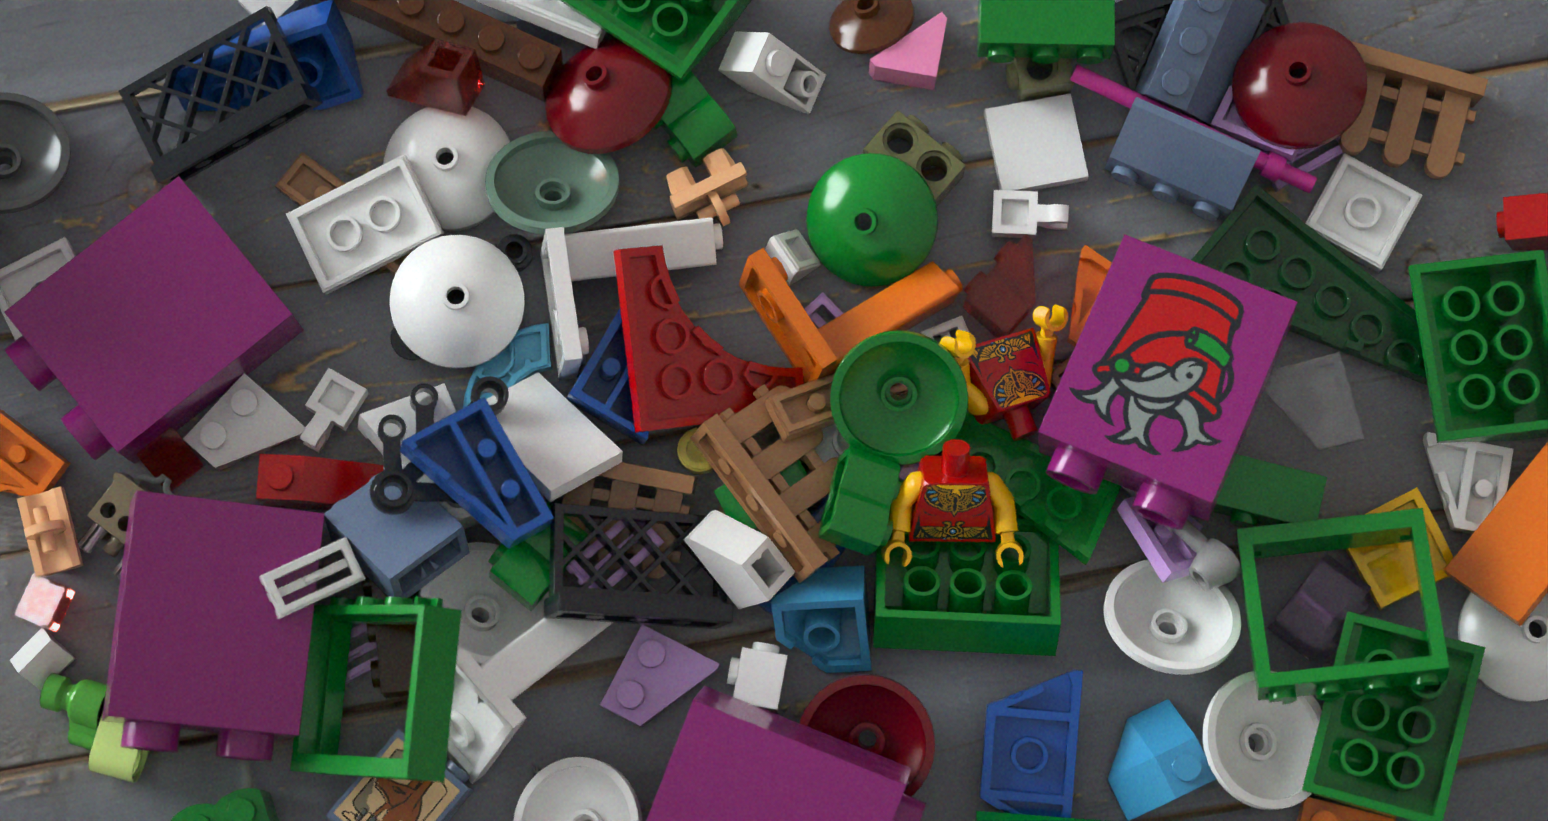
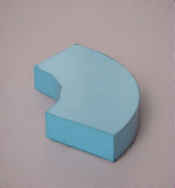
M549 323L537 324L518 330L516 336L504 351L490 361L477 365L467 385L463 408L471 403L470 398L473 387L483 377H497L509 388L538 372L552 370ZM484 393L480 396V399L483 397L488 399L494 395L492 393Z

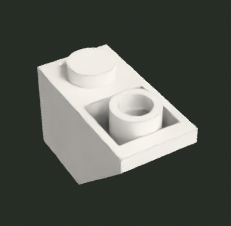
M735 31L718 71L751 93L809 114L826 77V74L772 34L766 32Z
M717 510L711 511L684 539L738 609L770 601L795 573V570L768 536Z

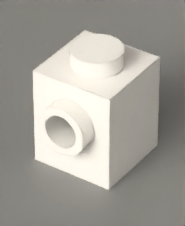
M753 642L752 649L742 647L740 658H731L727 684L735 685L734 698L778 714L787 664V655L779 654V646Z

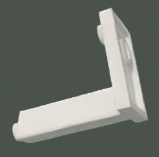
M710 217L564 234V227L545 229L540 255L558 380L576 379L580 365L586 363L585 354H589L586 327L578 328L572 288L573 281L616 277L614 251L626 248L662 245L668 270L716 265V250L723 249V234L720 223L713 224V218Z
M543 618L481 666L465 648L457 653L447 756L470 775L468 780L472 784L486 774L526 719L512 700L613 622Z

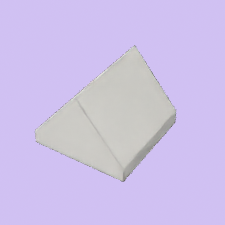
M797 229L772 236L766 245L765 251L769 257H776L783 265L788 276L786 282L789 286L821 265L819 259Z
M42 627L10 661L21 676L42 691L43 685L50 674H61L76 658Z

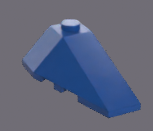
M327 0L305 7L277 19L310 86L316 87L323 101L321 105L312 110L327 109L363 97L364 92L352 37L334 0ZM266 24L251 31L247 47L266 53L271 36ZM239 37L231 40L230 42L237 44ZM226 45L217 48L214 51L210 68L228 74L236 48ZM277 48L276 53H275V56H278V57H281V58H282V56H281V54H280V52H279V50H278V48ZM245 51L238 77L257 83L264 57ZM202 58L193 63L200 65ZM273 60L266 86L280 89L294 80L286 64ZM186 66L179 70L173 89L191 95L198 69ZM208 73L201 98L220 104L227 79ZM236 82L229 107L238 110L240 106H250L255 87ZM264 90L262 99L270 95L271 92ZM177 96L184 111H187L190 100ZM199 103L197 111L218 110L217 108Z

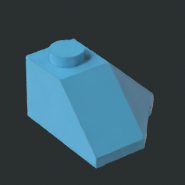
M865 565L819 568L803 582L795 583L772 598V614L776 640L790 650L795 646L812 657V664L825 673L872 671L869 600Z
M1169 699L1126 719L1118 750L1107 777V782L1127 821L1135 819L1216 780L1197 737Z

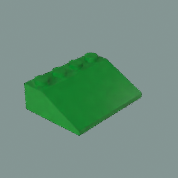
M560 0L680 81L688 75L729 31L751 2V0Z
M1544 250L1410 265L1408 270L1437 443L1517 441L1548 437V271Z
M1016 513L1018 532L1014 533L1015 541L1022 546L1024 559L1020 566L1019 553L1014 548L1003 550L1001 554L1003 568L998 564L996 549L1001 543L1000 534H996L995 542L909 541L908 534H905L904 543L912 552V559L906 567L902 566V547H895L890 551L888 565L881 555L882 546H880L876 550L873 648L1056 656L1061 628L1059 545Z
M1347 611L1333 666L1430 656L1427 634L1422 630ZM1445 637L1450 668L1446 681H1440L1439 685L1425 686L1424 690H1414L1411 688V685L1392 686L1390 692L1379 695H1366L1363 690L1345 691V695L1340 698L1324 700L1302 791L1399 821H1443L1486 647Z

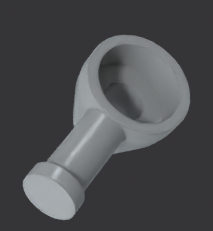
M1186 520L1182 530L1166 527L1170 532H1175L1197 554L1189 567V574L1202 589L1208 591L1225 585L1242 573L1241 565L1233 552L1217 539L1211 538L1208 540L1189 520Z

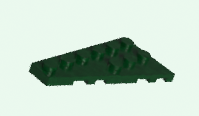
M1257 184L1254 185L1191 259L1199 264L1297 301L1289 331L1428 386L1415 310Z

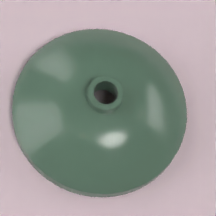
M541 131L519 137L497 152L487 168L485 177L486 194L493 210L510 225L527 232L543 235L545 229L564 227V234L584 229L607 214L618 196L619 173L610 153L588 154L578 152L564 145L553 131Z

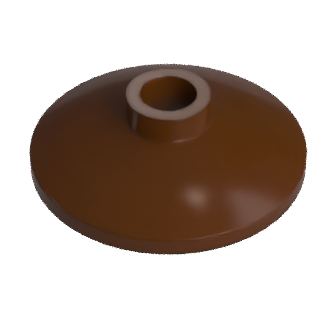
M843 0L831 16L829 31L834 43L846 52L853 54L879 52L894 45L906 35L914 21V6L911 0Z

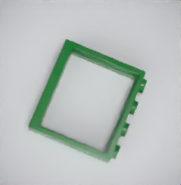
M1423 508L1236 529V548L1238 561L1242 568L1240 576L1258 701H1282L1284 705L1295 702L1297 696L1316 695V698L1319 700H1331L1344 696L1345 691L1363 690L1366 695H1379L1390 692L1392 686L1411 685V688L1414 690H1424L1425 686L1439 685L1440 681H1446L1450 667ZM1411 542L1430 656L1271 673L1255 559Z
M387 596L385 597V603L384 599L372 597H356V604L355 599L331 597L330 605H314L299 736L293 739L290 771L324 775L444 782L462 610L444 608L443 599L420 596H415L414 604L413 599ZM352 624H417L403 759L338 755Z

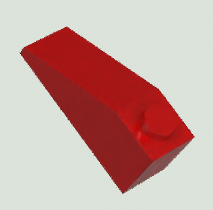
M260 454L256 499L264 506L330 510L336 502L347 498L367 484L373 476L381 473L383 465L302 455Z

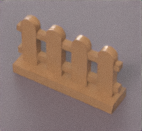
M1351 41L1360 53L1366 67L1367 96L1356 121L1346 132L1340 135L1339 145L1342 152L1355 156L1363 151L1368 141L1382 144V160L1387 166L1392 168L1404 165L1411 153L1426 157L1424 163L1425 173L1434 180L1445 178L1452 171L1453 165L1461 166L1464 162L1465 153L1458 152L1457 150L1464 124L1472 125L1477 111L1470 110L1469 107H1474L1484 96L1488 79ZM1303 70L1301 77H1304L1306 75L1305 70ZM1383 83L1398 86L1399 89L1384 86ZM1426 95L1441 98V101L1427 98ZM1379 99L1395 103L1387 131L1372 127ZM1422 111L1437 115L1430 143L1415 139Z
M764 384L753 392L757 399L736 414L730 407L720 415L715 414L703 422L690 439L760 532L771 539L795 570L794 577L801 583L840 553L835 547L837 544L818 538L821 522L817 523L808 511L810 507L829 495L830 484L838 457L831 458L824 463L814 449L823 440L822 429L783 442L780 438L762 450L753 437L773 424L764 403L767 397L790 389L787 386H777L769 391ZM802 458L811 470V473L790 487L780 473Z
M622 462L598 475L613 479L611 490L594 487L595 477L564 494L562 504L591 506L592 499L607 501V508L632 510L637 507L656 512L690 514L691 506L682 505L684 493L695 494L698 476ZM640 485L656 487L655 499L638 496ZM567 516L580 528L586 531V526L578 517ZM611 520L603 528V532H607L619 520ZM655 523L652 528L664 541L658 547L663 552L676 537L664 524ZM626 527L611 541L616 546H619L631 535V531ZM594 537L593 539H591L588 545L594 543L597 540V538ZM635 543L624 555L626 556L627 553L637 554L644 546L641 543ZM605 547L598 551L599 562L609 554ZM673 550L667 558L670 562L680 563L682 552ZM651 554L642 561L643 570L655 560ZM616 561L607 570H615L621 566ZM659 564L648 577L659 579L664 577L667 572Z

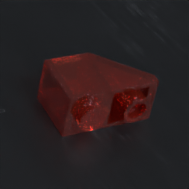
M435 39L404 61L386 91L388 96L466 116L485 83L476 49Z
M1026 234L1017 244L1013 240L1008 241L994 257L998 264L987 275L980 271L964 289V292L968 295L965 298L963 308L996 338L1011 334L1032 312L1036 302L1033 240Z

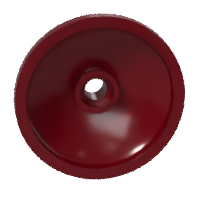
M1296 22L1284 24L1261 34L1244 50L1233 74V100L1236 111L1244 125L1261 140L1286 149L1314 148L1338 138L1358 118L1367 96L1366 67L1356 47L1338 31L1316 23ZM1295 69L1306 71V75L1298 79L1293 78L1290 74Z
M619 39L603 40L597 49L588 46L576 53L556 74L546 96L545 111L548 123L557 138L564 145L575 151L588 154H604L618 151L643 138L659 122L670 101L672 91L671 74Z
M856 674L838 679L824 687L814 696L801 717L800 724L910 767L909 778L903 793L912 797L922 786L931 770L935 754V733L932 721L926 708L917 696L895 680L874 674ZM863 731L873 732L876 736V742L870 746L864 745L859 739L860 733Z

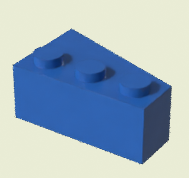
M619 308L567 399L576 407L643 445L648 440L649 431L635 432L621 309Z
M485 397L402 441L400 452L508 549L548 528L552 523L554 516Z

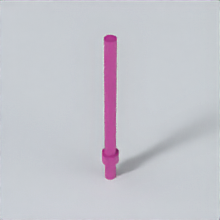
M1077 64L1069 79L1131 109L1135 98L1138 97L1226 135ZM1260 151L1253 166L1259 170V175L1273 182L1280 179L1307 193L1311 192L1317 177L1287 164V158L1273 151H1270L1268 154Z

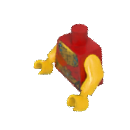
M1055 304L1052 307L1050 320L1049 308L1039 306L1034 310L1033 320L1036 325L1041 327V330L1035 332L1034 328H1029L976 344L973 334L957 330L955 334L957 340L948 336L941 339L940 344L955 357L964 373L968 390L967 411L974 415L978 423L985 425L1005 419L1013 441L1024 439L1038 432L1030 410L1050 397L1058 338L1054 331L1062 330L1068 322V312L1062 306Z
M952 439L946 441L943 444L942 456H925L921 458L918 470L910 473L904 479L897 498L890 505L889 520L893 521L892 535L888 543L881 549V555L888 565L890 551L895 547L903 548L902 566L906 567L910 563L912 552L904 543L905 534H908L909 541L995 542L996 534H1000L1001 543L996 549L998 564L1003 568L1001 554L1006 548H1014L1018 551L1019 566L1023 562L1024 553L1022 546L1015 541L1014 533L1018 532L1013 494L998 474L987 472L985 458L982 456H970V445L963 440Z

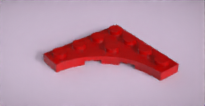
M662 245L614 251L635 432L702 425L703 422L715 414L720 415L729 407L735 414L757 400L753 392L764 384L769 391L777 386H787L791 389L804 384L802 367H773L742 360L724 351V347L713 340L700 326H694L678 303L680 298L670 279Z

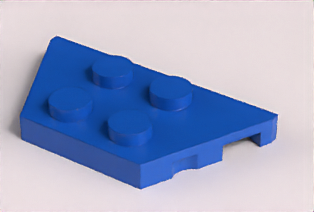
M1071 670L986 704L979 797L1005 813L1071 818L1083 679L1082 670Z

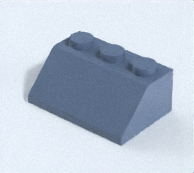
M1173 0L1135 92L1211 126V122L1229 86H1232L1237 62L1244 50L1250 45L1266 4L1260 0Z
M1136 97L1104 169L1112 172L1111 176L1123 184L1135 186L1138 183L1153 190L1152 194L1164 202L1174 204L1179 201L1192 207L1193 212L1205 220L1217 221V219L1225 221L1237 202L1259 156L1260 150Z

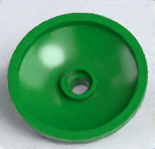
M866 153L854 155L832 166L815 185L807 207V232L815 254L822 264L837 277L860 286L877 287L889 285L913 273L929 255L938 230L937 205L925 179L908 163L886 154ZM862 213L868 214L872 219V225L868 230L862 229L858 223L859 216Z
M888 331L861 341L845 355L833 377L830 405L837 429L850 446L900 465H908L920 462V459L925 456H935L943 450V444L946 441L952 440L957 436L967 413L968 390L965 376L959 363L939 342L928 336L911 331ZM896 383H902L907 387V391L903 395H895L891 392L890 388Z

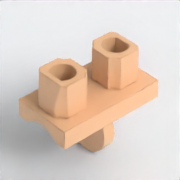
M720 148L703 158V163L710 177L696 183L687 166L666 175L671 194L669 196L671 208L677 220L696 212L698 219L716 217L721 227L731 223L727 211L740 205V201L734 192L748 186L745 177L747 172L742 162L735 164L726 150Z
M60 486L39 494L17 498L36 577L42 578L84 566L65 489Z

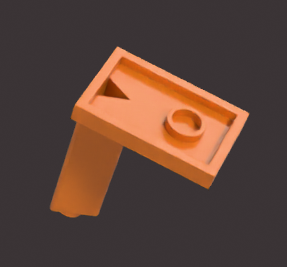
M764 248L748 256L738 284L792 367H802L804 384L834 374L845 355L861 341L883 332L907 331L951 305L958 294L963 291L961 281L953 270L947 269L943 272L934 261H931L817 329L787 284L788 276L783 265L776 257L770 258Z

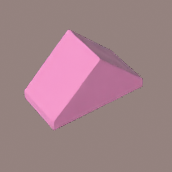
M939 13L904 36L894 45L871 58L869 74L873 80L934 91L947 23L944 13Z

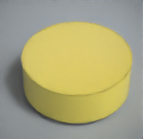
M693 428L680 438L677 447L678 458L681 465L687 471L694 474H706L714 469L690 439L698 429Z

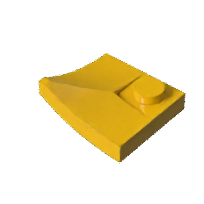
M1417 487L1367 512L1366 514L1423 508L1435 584L1449 578L1444 569L1454 557ZM1411 542L1345 549L1379 611L1419 592Z

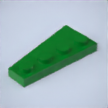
M966 413L963 425L954 439L963 440L970 445V456H982L986 459L987 472L998 474L1013 494L1016 513L1083 564L1087 565L1121 486L1103 479L1097 494H1087L1067 487L1046 474L1052 457L1040 453L1039 445L1026 439L1013 441L1010 432L991 423L982 425L977 422L973 415Z

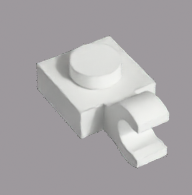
M994 190L992 237L1036 239L1037 226L1065 230L1068 224L1069 205L1038 204V191Z
M328 368L305 404L307 410L315 415L300 436V439L304 441L303 445L320 453L334 425L344 431L347 430L367 398L368 390Z

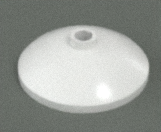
M459 103L436 104L415 112L401 123L387 145L383 164L403 154L406 155L443 232L462 231L485 222L496 213L487 198L485 177L493 157L500 149L510 143V140L502 127L491 116L475 107ZM443 153L454 155L453 160L446 165L438 162L439 156Z
M467 235L442 236L417 247L405 258L398 268L390 290L391 317L402 341L413 353L423 360L445 368L474 367L488 362L499 355L516 336L524 315L525 298L523 285L513 263L494 245L485 240ZM454 289L461 290L465 294L464 300L459 304H451L447 300L450 291Z
M471 542L468 543L470 553L419 590L418 596L443 599L444 608L462 610L457 653L465 648L481 666L544 618V599L549 597V592L532 611L528 610L489 578V572L493 565L488 560L499 545ZM476 615L481 617L484 623L476 621L475 619H473L472 616Z
M1147 559L1134 563L1122 570L1113 579L1106 593L1103 613L1106 627L1112 639L1129 657L1153 670L1178 675L1201 673L1222 663L1232 653L1237 644L1241 631V614L1234 596L1226 585L1207 591L1198 586L1190 575L1162 583Z
M1470 592L1460 612L1458 640L1486 647L1478 680L1491 691L1508 699L1524 702L1548 699V593L1524 623L1519 626ZM1531 622H1536L1541 626L1542 634L1539 638L1530 634L1529 625Z
M1254 671L1234 677L1217 691L1206 711L1203 725V744L1207 761L1214 776L1230 795L1254 808L1277 810L1294 806L1312 794L1302 791L1322 712L1314 696H1297L1295 702L1284 705L1282 701H1258ZM1249 736H1250V737L1254 740V742H1255V750H1254V751H1252L1251 748L1249 747V743H1248V738H1249Z
M570 757L549 764L530 780L519 798L513 821H642V812L633 787L616 768L592 758Z

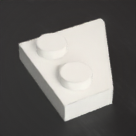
M244 373L189 431L183 440L220 471L238 464L243 458L258 456L271 451V447L294 438L300 439L305 426Z
M1427 432L1423 436V444L1450 529L1473 534L1507 492L1514 449L1482 442L1437 443L1436 433Z

